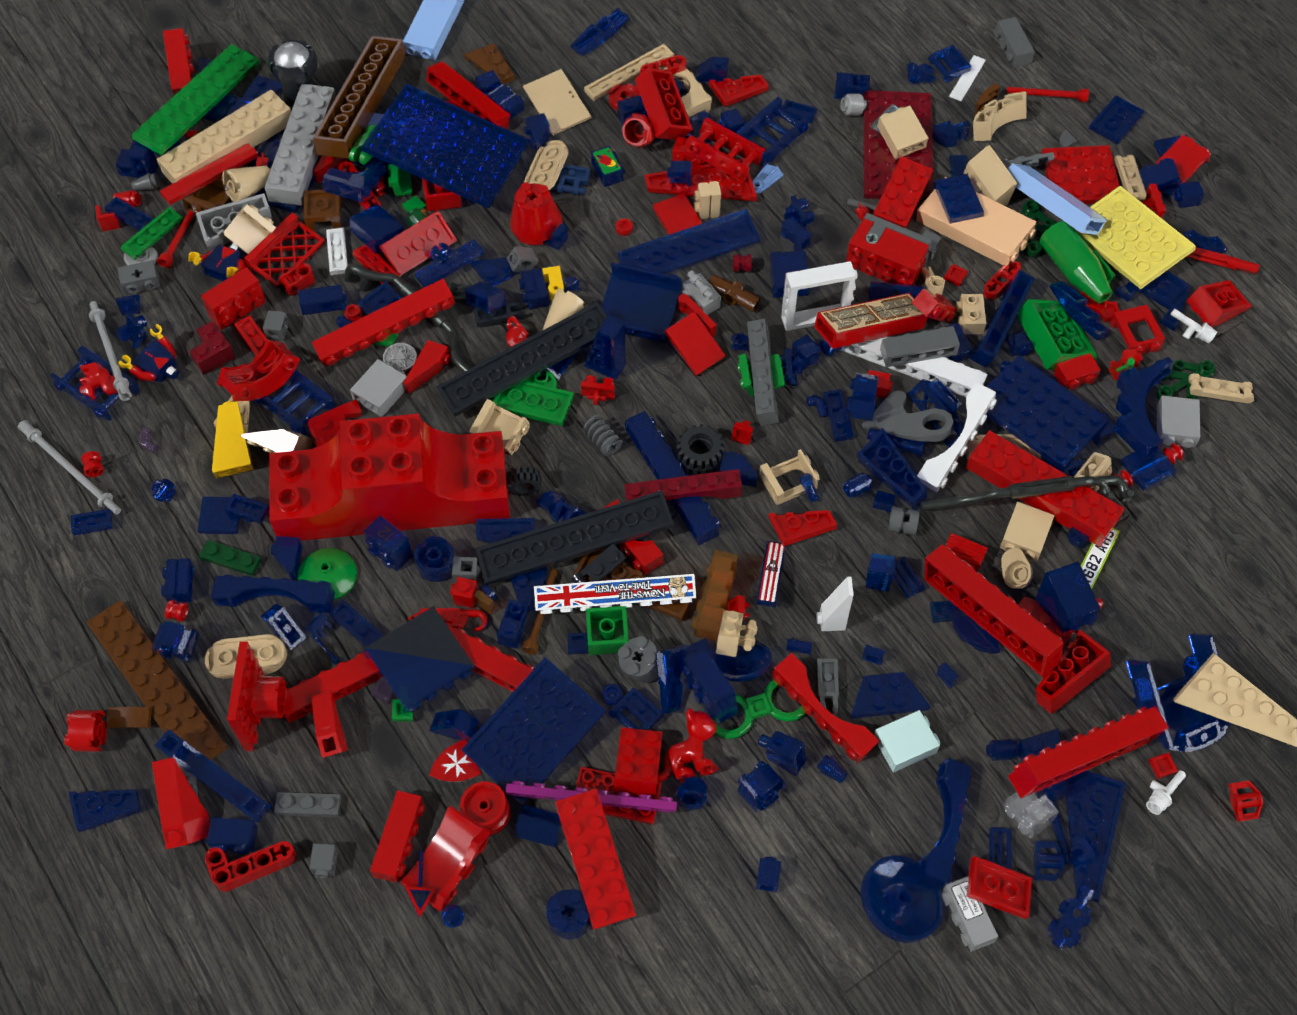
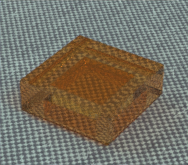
M480 590L474 594L475 603L489 614L495 610L494 601Z

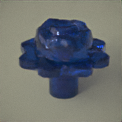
M569 275L568 278H562L566 286L564 289L565 293L582 289L579 286L580 281L576 277Z

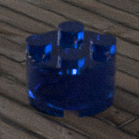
M431 536L424 539L425 541L418 544L414 551L417 570L421 578L431 582L450 579L455 557L453 547L443 537Z
M164 621V623L161 622L152 649L160 652L159 655L162 657L171 658L173 655L183 662H190L200 633L192 628L189 632L185 629V625Z
M764 761L759 762L752 772L742 775L738 780L740 784L738 794L755 812H757L758 808L763 811L771 806L779 798L777 795L779 790L784 791L786 788V782Z
M566 889L557 892L548 900L546 908L547 921L550 930L556 936L566 940H573L586 932L591 919L583 894L575 889ZM570 912L572 916L568 917L565 913Z

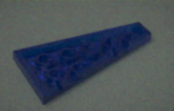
M1084 771L1064 780L1075 893L1078 897L1097 903L1100 899L1126 783L1090 771Z

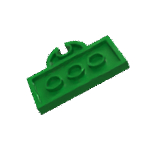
M547 370L545 380H537L541 376V372L496 395L493 400L497 406L517 416L563 427L574 398V392L557 389L555 376Z

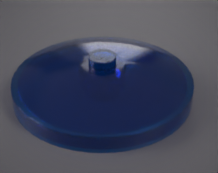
M887 856L874 863L863 877L861 901L864 911L870 922L883 935L898 942L913 943L925 939L937 929L943 916V897L937 881L922 864L905 856Z

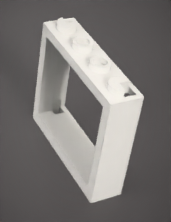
M851 261L786 273L781 314L786 331L814 326L817 313L820 311L851 305V301L854 300L853 290L856 289L855 279L858 278L857 270L853 269ZM844 281L840 304L795 312L798 290Z

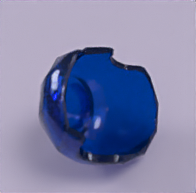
M687 777L684 783L677 787L676 800L682 808L694 811L706 804L708 786L703 779Z

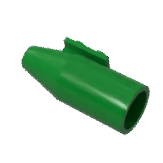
M1065 221L1054 224L1044 232L1040 238V244L1067 280L1098 304L1107 301L1113 294L1109 283L1115 277V274L1098 252L1091 250L1078 232Z

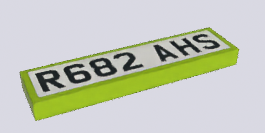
M1113 528L1101 547L1094 543L1091 544L1071 587L1077 590L1083 589L1086 594H1090L1120 531Z

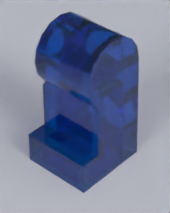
M791 218L785 219L782 222L781 235L794 244L793 250L799 253L811 245L812 234Z

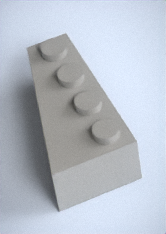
M264 193L196 213L209 252L230 242L223 233L245 205H253L259 210V214L262 217L266 216L269 219H273Z

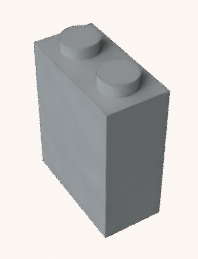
M377 359L350 389L352 399H357L360 405L382 417L405 392L404 381L407 375L402 371H397L389 363Z
M1161 396L1157 404V443L1168 446L1174 443L1185 448H1195L1200 439V400Z

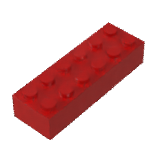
M597 788L555 801L593 929L636 916Z

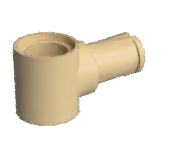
M931 267L922 268L921 274L925 279L927 290L931 291L934 295L936 293L942 295L945 280L940 276H935Z

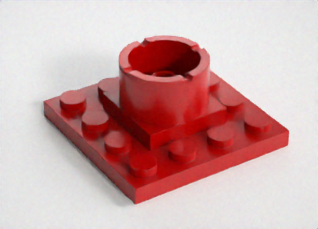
M239 641L227 721L244 750L253 751L254 744L258 742V732L256 730L257 725L261 723V718L281 719L284 715V704H286L287 696L286 682L284 677L266 676L248 641Z

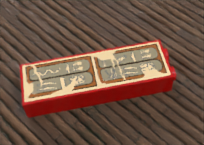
M905 293L820 311L817 313L814 327L834 349L924 329L928 317L912 304L914 300L912 295Z

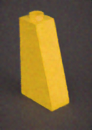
M227 401L223 405L218 406L212 472L216 479L254 470L247 439L241 437L246 431L241 408L237 401Z

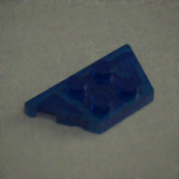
M904 672L864 676L851 713V719L910 713L919 710L928 711L930 705Z

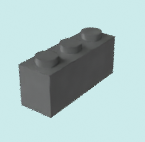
M1013 17L997 21L994 35L998 38L1001 49L1005 51L1007 60L1011 62L1013 68L1031 64L1035 51L1017 18Z

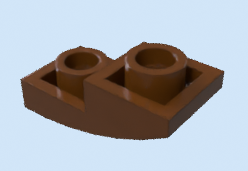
M997 83L987 88L979 97L974 111L975 116L978 111L981 112L985 109L986 104L998 98L1000 86Z
M108 707L106 728H150L152 707Z

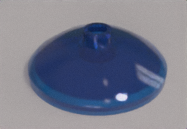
M755 641L750 651H746L744 647L738 646L736 657L716 654L715 652L711 665L714 673L722 679L731 682H746L760 677L769 669L772 664V653L766 645Z

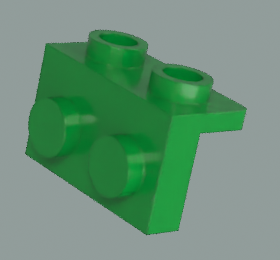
M398 155L391 156V163L388 164L389 174H391V177H388L389 186L393 187L395 196L411 195V166L401 167Z

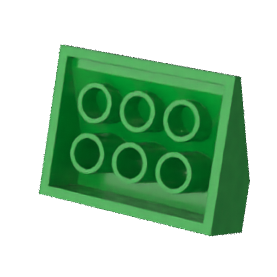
M1028 299L1016 312L1020 324L1025 329L1027 337L1031 340L1035 351L1047 370H1055L1057 363L1091 353L1094 360L1099 358L1081 326L1070 316L1060 301Z

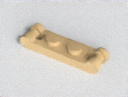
M1115 156L1114 165L1117 166L1124 189L1136 199L1145 200L1146 191L1134 156Z
M1199 374L1189 375V383L1191 384L1190 394L1241 403H1251L1254 401V395L1251 393L1253 390L1251 382L1239 383L1201 377Z

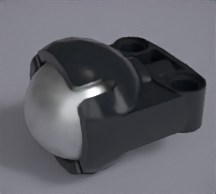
M297 39L283 41L281 46L276 44L268 55L269 69L275 79L282 84L284 103L287 106H294L301 84H311L318 64L317 54L307 42Z

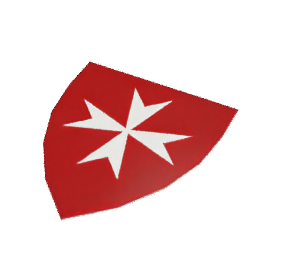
M464 739L449 746L438 756L429 776L443 781L457 782L481 775V772L467 739Z

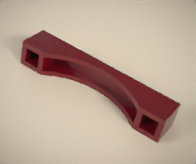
M739 469L624 484L626 501L661 490L666 501L693 496L726 499L741 497L742 495Z

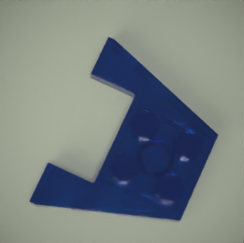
M1165 271L1142 289L1130 281L1127 285L1118 287L1114 294L1127 302L1138 291L1169 310L1162 317L1160 323L1174 331L1177 327L1178 319L1172 316L1171 312L1174 309L1182 312L1190 284L1171 272Z

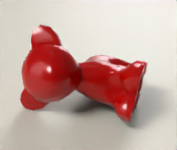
M691 708L686 711V727L689 737L684 742L674 744L666 751L665 769L662 773L658 774L657 782L660 783L666 780L671 773L681 783L694 781L696 778L693 769L685 767V764L694 762L697 772L700 771L702 776L714 774L719 770L718 766L711 759L704 756L703 742L710 739L717 730L716 723L706 712L694 711Z

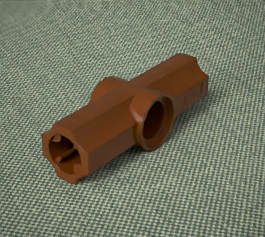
M712 275L709 279L710 285L728 304H738L752 312L757 310L761 298L745 290L741 283L737 281L731 283L717 275Z

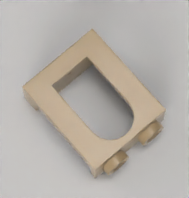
M801 449L798 450L797 457L771 468L767 463L760 466L759 476L776 505L817 489L819 474L815 469H812L809 457L804 455ZM793 470H800L806 474L807 479L803 484L783 491L776 477Z

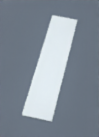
M975 55L972 57L949 97L962 101L986 61L985 59Z

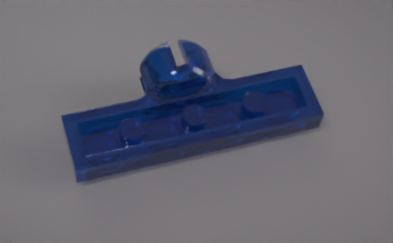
M475 239L455 250L451 249L446 243H438L442 249L440 250L435 245L430 251V256L434 262L416 272L415 277L425 288L485 254L484 249Z

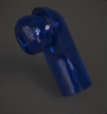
M805 473L800 477V484L806 491L810 502L817 501L819 497L812 482L813 477L811 474Z

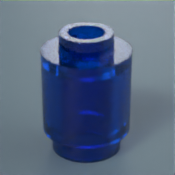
M861 472L848 479L843 484V490L849 498L857 497L871 489L872 479L868 474Z
M1011 739L990 740L989 745L986 746V754L992 761L1013 760L1014 757L1019 755L1018 743L1016 740L1012 741Z

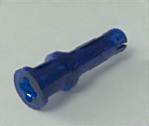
M872 428L869 429L867 435L868 440L900 448L903 453L917 454L920 458L926 441L919 442L905 439Z

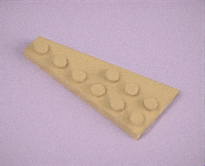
M1214 653L1173 699L1176 703L1297 747V719Z

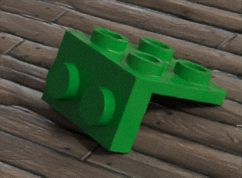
M746 354L738 355L740 363H737L738 370L742 374L740 383L743 390L746 389L752 397L754 396L751 361ZM778 354L770 356L773 385L774 389L785 385L781 358Z

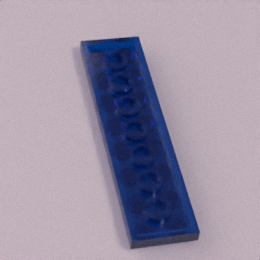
M744 209L617 252V257L631 286L760 242V237L748 210Z

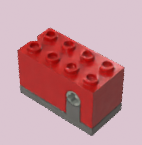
M867 213L849 242L846 262L851 261L853 269L862 271L867 275L874 276L910 292L922 268L927 263L932 239Z

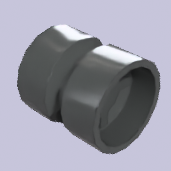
M892 506L888 531L899 533L903 530L904 534L916 535L919 510L908 509L904 511L901 507Z

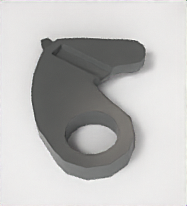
M901 391L890 393L875 410L871 420L862 423L864 429H881L901 438L929 442L946 439L954 429L952 416L945 410L934 408L915 413H906L904 404L907 396ZM931 420H940L945 423L944 427L938 430H929L924 427L925 423Z

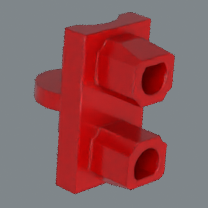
M587 375L585 381L581 382V396H587V399L593 400V405L598 406L599 401H606V399L614 400L615 385H613L612 378H604L603 384L596 383L595 376Z

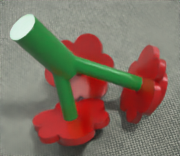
M1125 349L1122 352L1123 357H1121V361L1116 362L1113 360L1110 362L1109 373H1111L1114 380H1122L1125 378L1124 374H1126L1127 369L1130 370L1131 373L1127 375L1128 379L1125 383L1131 389H1135L1138 386H1143L1144 381L1147 380L1146 374H1142L1141 371L1135 373L1133 366H1139L1143 356L1141 353H1137L1136 349Z

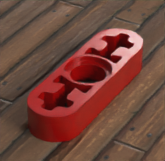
M676 55L641 66L640 74L647 67L659 69L661 66L667 67L666 71H671L672 74L682 72L686 69V58L682 55Z
M1015 260L1014 262L1011 261L1007 266L1003 265L985 284L983 290L984 297L989 300L997 299L1020 274V263ZM1003 277L1007 281L999 282L997 279Z

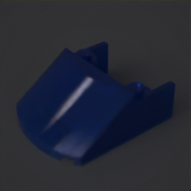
M1189 634L1194 654L1186 657L1183 662L1185 676L1156 688L1148 661L1132 659L1126 661L1136 695L1132 699L1138 709L1143 707L1149 709L1156 706L1169 727L1158 736L1165 749L1189 752L1205 748L1222 738L1226 734V729L1230 724H1233L1173 701L1174 697L1213 653L1218 656L1212 635Z

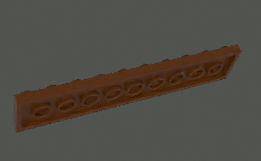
M121 600L86 622L145 707H152L151 715L191 772H194L227 749L226 744Z

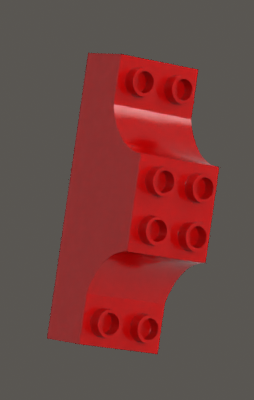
M419 414L340 421V429L336 436L321 446L308 450L269 453L270 523L279 543L375 534L379 530L387 531L383 526H387L391 530L390 532L511 520L502 431L463 435L446 433L427 425Z

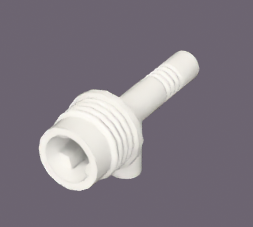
M1177 309L1171 312L1172 316L1189 326L1182 335L1189 340L1194 331H1197L1195 338H1199L1208 344L1215 337L1217 331L1209 326L1207 322L1201 326Z
M1179 771L1166 787L1154 780L1152 781L1150 788L1154 789L1146 803V807L1150 812L1159 815L1172 804L1170 795L1184 780L1186 773Z

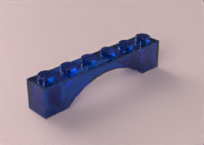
M227 574L224 576L216 575L210 597L216 606L236 607L243 602L258 597L282 596L298 601L311 612L330 614L336 592L331 583L326 581L310 582L308 580L293 581L286 578L278 580L269 577H234Z
M167 729L155 744V747L170 758L174 757L178 764L255 822L259 823L272 807L171 730Z
M947 758L939 764L936 785L940 791L944 808L943 829L935 847L920 859L916 880L936 888H941L950 883L953 877L951 869L957 856L955 849L960 839V824L964 819L963 807L968 799L966 792L972 778L970 775L971 766L951 758Z

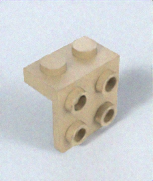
M245 205L223 234L249 254L276 227L271 219L266 216L262 217L256 207Z

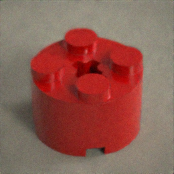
M75 710L73 713H68L66 718L68 733L64 738L65 746H70V749L74 752H100L102 750L100 745H105L107 738V721H103L102 716H106L103 710Z

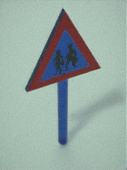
M423 850L419 851L418 887L404 886L419 918L437 889L422 887Z

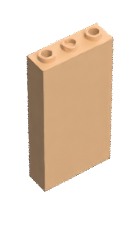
M947 177L942 180L917 211V222L1006 266L1011 261L1014 262L1019 251L1025 249L1028 240L1033 239L1037 232L1035 229L1036 221Z

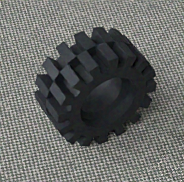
M518 466L516 469L512 468L511 471L507 472V490L509 493H513V495L519 494V496H523V494H526V496H529L530 493L534 495L535 492L538 493L539 489L541 490L542 488L541 473L536 467L532 468V466L526 468V466H523V468H520Z

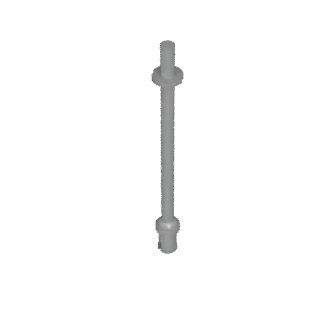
M92 301L90 303L92 311L89 313V317L92 322L96 323L116 379L113 382V386L118 391L120 400L127 401L130 399L129 397H132L129 390V381L122 376L103 322L106 317L105 312L98 308L95 301Z
M23 420L18 424V430L27 436L29 442H36L99 499L97 501L99 507L104 508L107 506L115 515L121 512V509L112 501L113 495L99 490L41 437L42 432L39 429L34 428L27 420Z

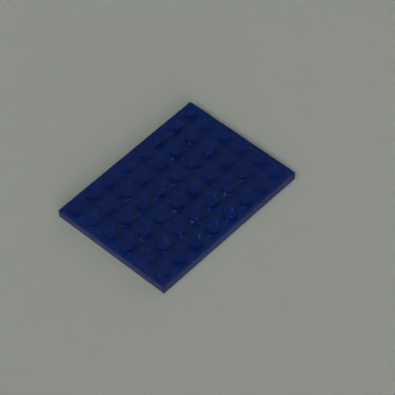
M406 83L362 145L361 151L489 209L529 145L530 140Z

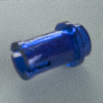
M794 637L792 639L788 638L787 651L810 655L812 642L795 640Z

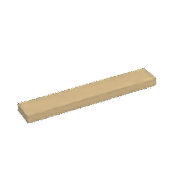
M663 44L585 86L584 91L595 101L608 94L614 86L618 84L625 85L634 80L640 74L641 66L672 57L674 53Z

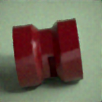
M733 254V272H739L740 270L751 272V254H745L744 256Z

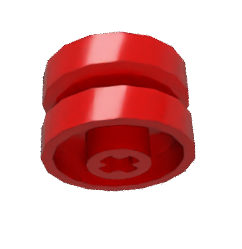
M478 782L467 788L461 797V813L489 831L490 835L499 833L508 824L511 816L510 804L505 793L498 785L492 782Z

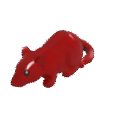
M514 316L508 318L506 342L509 347H512L527 339L529 334Z

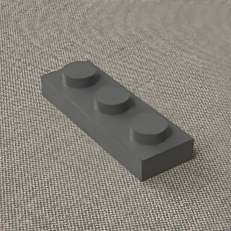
M277 792L274 813L275 815L339 817L341 795Z

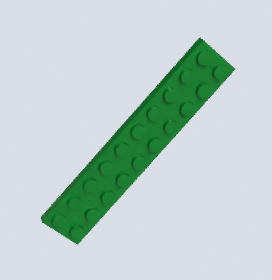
M231 44L132 134V139L163 155L259 65L260 59Z

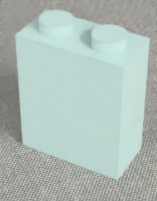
M920 710L875 730L874 736L879 740L878 746L892 772H896L936 754L940 747L938 736L932 733L927 717L923 716Z

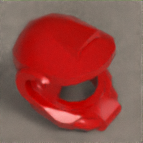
M633 113L631 117L625 120L622 134L628 145L642 148L654 140L655 134L648 117L643 114Z

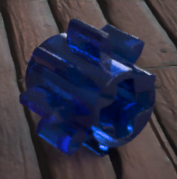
M166 478L162 479V481L157 479L150 489L153 491L152 496L159 502H164L165 500L170 502L176 493L174 483Z

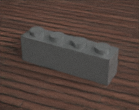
M954 326L941 327L930 331L924 330L919 333L887 337L882 339L880 351L885 366L892 367L957 355L960 343Z

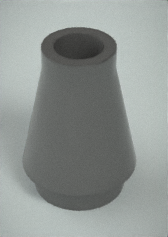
M148 173L131 182L132 188L135 191L155 190L156 187H159V181L155 173Z

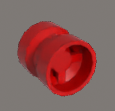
M90 451L82 455L81 460L83 465H85L83 468L85 476L92 478L104 473V468L101 464L102 458L99 452Z

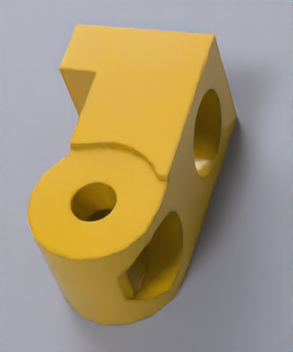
M560 266L542 268L544 283L549 282L548 293L551 301H553L558 289H563L562 292L564 293Z

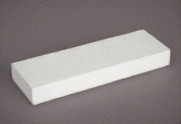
M344 228L328 229L326 233L330 275L344 274L348 265Z

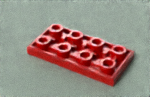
M580 767L575 790L576 788H585L589 791L597 788V790L609 791V795L618 796V794L613 793L615 773ZM657 782L656 797L651 799L659 800L662 783ZM603 806L607 816L654 825L656 811Z

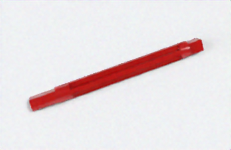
M1195 247V251L1186 256L1190 259L1254 275L1257 274L1259 264Z

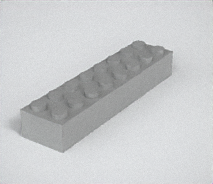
M301 84L264 187L268 201L303 205L304 191L308 190L313 170L319 158V155L316 153L313 137L336 99L334 88Z

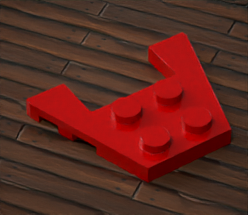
M357 399L309 419L308 426L316 447L327 443L336 436L340 429V421H346L347 418L361 417L362 411Z

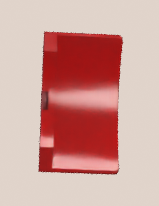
M449 806L430 845L414 867L402 879L401 884L404 887L437 888L429 904L441 912L457 894L456 887L462 878L467 880L476 866L473 864V861L479 853H483L491 833L454 807ZM410 889V891H412L414 894H415L416 891H417V893H418V895H419V892H420V896H419L420 898H421V894H422V891H423V893H424V895H425V897H426V898L424 899V901H426L427 897L429 896V894H430V892H431V891H427V890H411V889Z

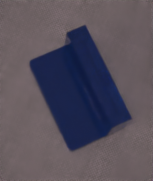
M524 805L518 815L515 836L555 847L559 830L562 826L559 814Z

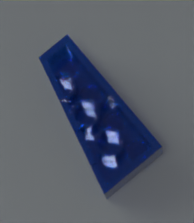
M608 315L597 331L584 367L616 381L626 365L625 322L618 317Z
M882 428L857 453L858 462L915 510L920 505V502L927 498V489Z

